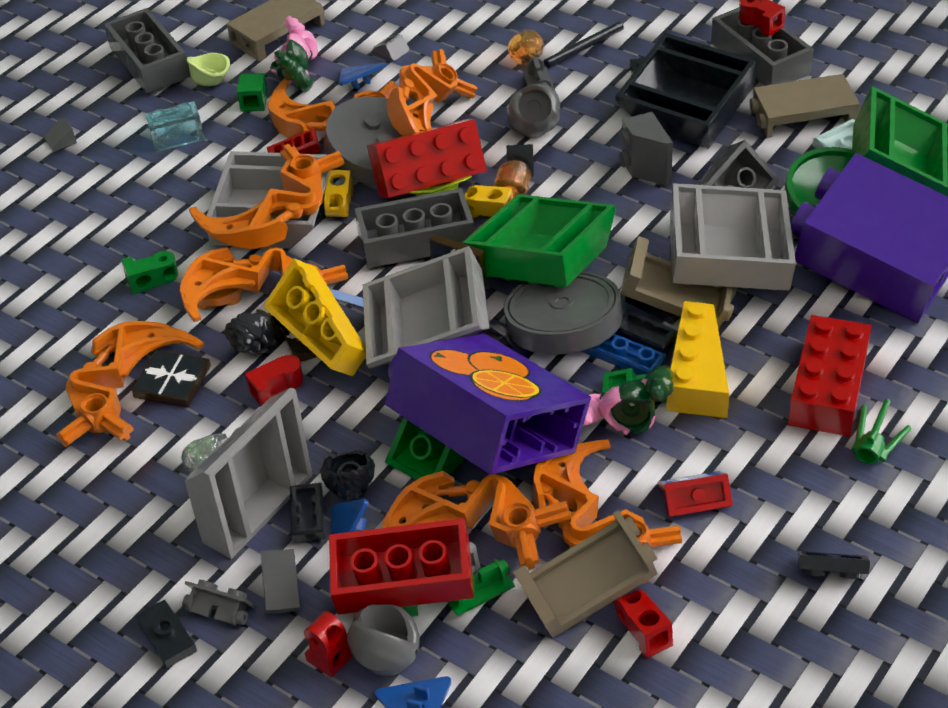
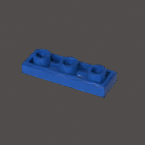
M613 334L609 339L597 346L580 351L622 369L632 368L637 375L648 374L655 366H664L667 354Z

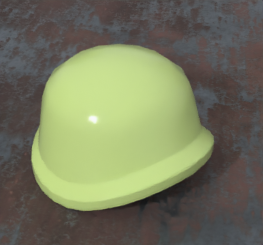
M207 53L196 57H187L191 79L202 86L220 84L230 69L229 58L220 53Z

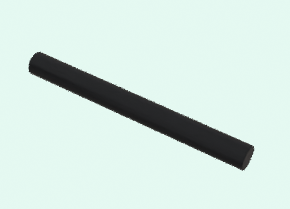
M618 21L544 59L545 67L550 68L624 29L622 22Z

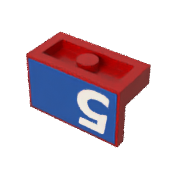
M716 471L657 482L658 488L663 490L666 512L669 517L733 506L728 474Z

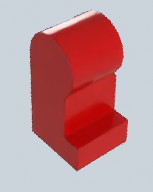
M740 0L739 20L744 24L761 28V34L770 37L785 25V6L770 0Z
M294 355L281 356L245 373L249 393L260 406L270 397L288 388H298L304 381L301 361Z
M638 589L614 601V607L620 621L638 641L639 650L646 658L673 646L672 622L642 589Z
M324 611L304 630V636L309 642V649L304 653L306 661L332 678L352 657L344 625L332 613ZM337 653L340 654L339 657L333 662L335 655Z

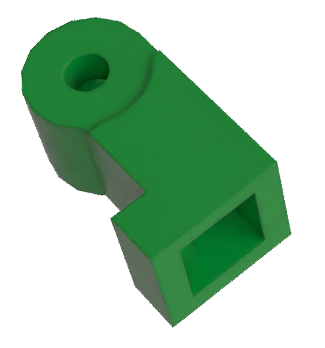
M160 251L152 257L149 256L135 261L132 256L121 259L125 278L132 295L171 283L178 277L175 255L170 251Z

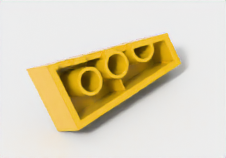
M294 258L263 307L330 369L354 376L366 358L364 343L317 268Z
M684 301L671 364L673 392L667 396L666 411L728 419L729 388L714 304Z

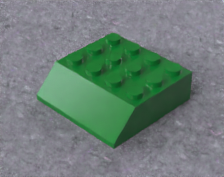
M871 86L853 124L852 157L857 153L948 197V123Z
M517 194L462 243L484 250L485 277H500L507 281H528L530 284H549L557 288L567 287L607 247L616 207L612 204Z

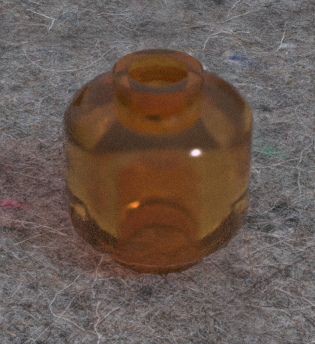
M533 30L519 32L513 36L508 45L510 57L520 65H528L532 57L539 58L544 49V42L541 36Z
M511 160L499 167L494 186L512 188L513 198L517 194L527 195L532 174L523 162Z

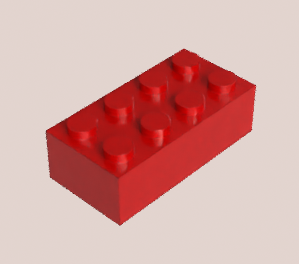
M475 119L461 120L366 145L378 194L382 198H391L487 171Z
M811 315L791 397L788 426L851 437L869 347L871 324Z
M465 518L329 535L330 596L338 615L357 613L372 604H392L406 607L474 598L470 541Z

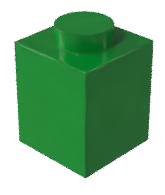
M265 73L240 74L237 87L240 112L265 111L268 98Z

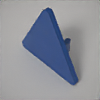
M386 62L345 67L341 70L339 85L343 86L351 82L353 88L360 89L357 79L363 78V83L370 84L369 74L387 67Z
M363 498L334 504L331 508V534L365 530L367 519L363 518L362 515L368 506V500Z
M445 676L379 688L375 691V697L385 708H441L452 684L451 678Z

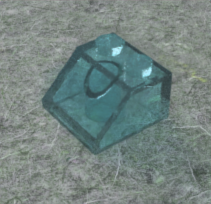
M194 101L181 103L165 109H157L145 114V123L155 152L205 140L200 116Z

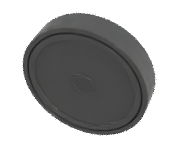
M358 97L347 100L338 105L331 112L327 120L324 135L326 155L340 151L344 164L336 169L351 170L352 179L364 184L376 186L366 145L403 136L393 127L389 119L387 98Z
M582 271L567 287L562 288L542 283L530 284L528 281H525L511 291L504 303L506 327L510 333L509 337L511 340L526 350L542 354H568L597 346L609 339L618 330L623 319L621 296L618 287L610 279L588 271Z

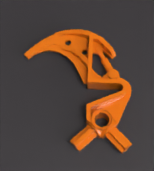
M443 49L431 52L433 66H421L413 63L403 66L399 70L400 86L391 91L386 103L387 113L393 127L403 136L431 128L430 119L434 107L433 101L440 103L446 100L453 92L469 99L475 97L477 86L458 79L455 69L446 63ZM408 97H410L415 103L407 106L406 102L408 101Z
M284 78L273 91L268 101L269 115L275 128L287 138L310 129L323 131L325 134L328 117L335 109L333 101L329 100L318 104L297 103L287 96L286 90L291 80H285ZM390 81L380 92L369 90L355 94L354 98L382 97L388 99L391 91L399 86H396L394 81Z
M289 144L284 145L285 150L280 151L281 156L286 161L280 171L284 190L270 188L264 200L249 210L235 216L224 218L209 217L200 212L196 206L189 208V212L204 231L220 242L245 249H256L273 245L285 240L288 231L286 221L317 212L318 207L323 201L322 173L342 166L344 159L340 151L315 159L311 155L300 154L294 146L291 147ZM280 212H283L282 214H280L279 216H277L274 220H272L275 214H279Z
M228 247L208 251L197 257L190 264L182 278L180 294L184 308L193 322L201 320L198 303L205 296L218 290L234 288L258 293L270 272L277 270L280 272V277H282L293 261V258L287 256L283 249L277 247L268 249L262 257L258 254H253L249 259L235 260ZM309 264L317 268L327 285L348 279L345 265L320 270L316 265Z
M127 321L106 329L92 340L91 353L97 358L93 362H87L83 368L77 369L69 375L70 379L66 383V391L78 418L56 434L57 438L61 440L62 445L65 447L69 446L87 431L91 433L108 431L119 440H129L131 438L130 433L134 431V428L120 418L121 405L115 388L124 387L125 377L128 376L142 357L161 346L174 343L186 344L199 350L204 346V342L186 331L158 322ZM115 352L114 362H111L109 366H102L108 360L109 355Z
M609 439L579 443L575 453L538 462L536 465L532 498L535 509L546 507L545 499H547L549 505L567 501L568 508L574 510V512L570 511L571 519L558 523L559 528L563 530V539L570 548L615 521L614 515L592 523L597 518L599 496L589 491L579 473L580 465L586 456L600 450L610 449ZM626 509L620 511L624 519L630 516L641 533L636 536L641 545L645 542H648L650 547L682 543L680 526L649 529L643 517Z
M444 471L423 476L405 487L391 505L381 528L465 518L467 528L472 530L494 499L489 525L496 541L512 548L516 547L520 567L525 565L531 570L535 568V564L540 563L535 540H537L541 533V528L571 519V514L567 501L535 509L530 501L505 476L492 474L485 477L481 482L471 480L466 485L453 486L455 484L454 477ZM440 496H467L468 500L457 505Z

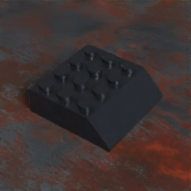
M664 33L616 94L615 99L631 117L653 112L668 136L709 149L756 84V60Z

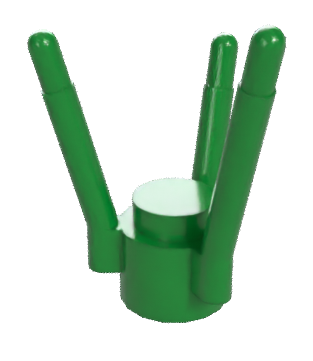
M889 399L884 400L872 430L864 434L867 406H861L856 439L851 450L856 458L863 463L872 465L878 461L885 462L888 454L912 429L910 425H907L885 447L884 437L878 432L890 405Z

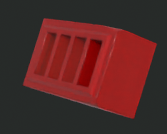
M316 129L307 130L267 147L268 153H280V151L285 150L284 145L289 144L291 147L294 146L300 154H320Z

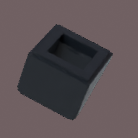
M533 144L506 145L508 178L533 177Z

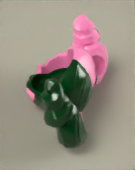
M289 15L284 21L289 32L287 42L283 44L280 50L274 52L275 61L271 63L270 69L277 77L292 80L298 90L307 92L314 84L313 79L307 72L308 60L316 58L318 46L313 34L305 30V26L299 23L298 19L292 18Z
M655 366L641 381H627L620 386L610 388L602 395L595 393L589 395L591 400L583 425H591V423H596L603 417L616 431H622L624 435H628L630 431L634 434H640L651 429L656 417L654 400H665L673 392L672 370L665 366Z

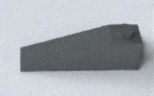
M743 140L728 146L711 165L698 185L772 189L779 181V178L748 142Z

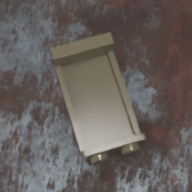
M269 0L226 23L230 43L260 62L267 58L265 45L288 33L287 27L284 24L287 16L290 15L292 18L298 19L299 23L302 24L311 20L322 26L325 24L323 6L315 0Z
M844 74L754 87L753 98L749 101L750 111L756 115L758 128L763 130L766 138L772 137L775 125L839 115L847 122L851 119L856 120L860 109V103Z
M638 236L628 257L620 294L680 317L684 301L714 304L718 329L724 320L729 321L734 309V305L730 303L736 294L737 287L673 283L672 263L647 253L649 240Z
M616 510L613 512L615 518L613 523L533 572L529 573L525 565L513 572L552 638L658 574L653 564L657 557L648 542L641 545L636 537L641 533L630 516L624 519L620 511Z

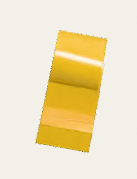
M351 170L330 171L324 197L326 217L349 216V203H351V196H353L354 190ZM335 178L346 180L342 185H334L333 183Z
M474 185L468 188L465 198L472 217L480 215L492 217L513 199V193L510 187Z

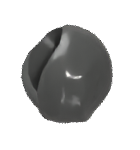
M532 84L517 91L510 100L507 111L508 122L511 127L526 137L535 138L545 135L555 128L560 119V100L558 94L552 87L545 84Z
M372 604L355 614L347 634L348 647L355 659L369 671L381 676L397 675L407 669L415 660L420 646V636L414 619L406 610L392 604Z

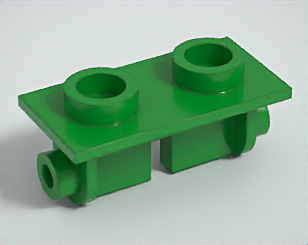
M495 559L492 561V564L472 575L474 598L447 601L457 617L515 587V584L507 575V572H509L507 562L504 559L501 561Z

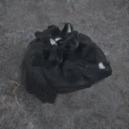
M257 309L255 314L243 312L238 314L237 318H232L231 322L225 326V335L231 346L244 354L267 353L270 345L277 343L276 337L283 334L280 329L281 323L270 313Z
M361 450L345 451L334 458L328 456L324 459L323 466L320 469L321 480L338 498L346 499L347 502L351 501L352 498L357 500L359 499V494L361 492L362 494L365 493L368 485L373 480L375 463L374 459H371L366 452Z

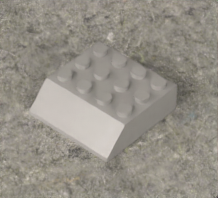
M230 151L206 216L217 218L235 216L249 210L264 200L270 188L284 190L280 171L286 161L281 154ZM308 154L315 159L326 156L322 154ZM330 171L322 173L323 194ZM319 207L317 212L312 215H302L298 219L286 221L288 231L285 240L267 246V248H291L313 229ZM280 212L279 214H275L272 220H274L277 216H279V215L282 214L283 212ZM208 233L210 245L232 246L214 239Z
M673 183L670 213L673 283L790 291L796 260L786 190Z
M469 246L363 284L366 365L368 368L390 364L400 347L466 337L490 329L482 269Z
M288 388L270 397L261 407L254 411L249 419L236 428L232 435L219 448H216L197 469L193 470L185 480L202 543L230 559L289 501L290 486L304 485L313 476L295 389Z

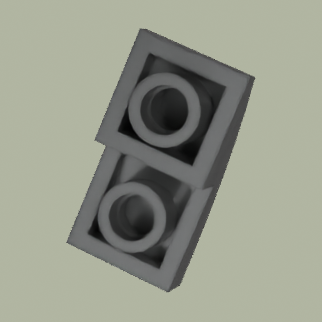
M294 549L261 551L265 614L299 611L300 604Z

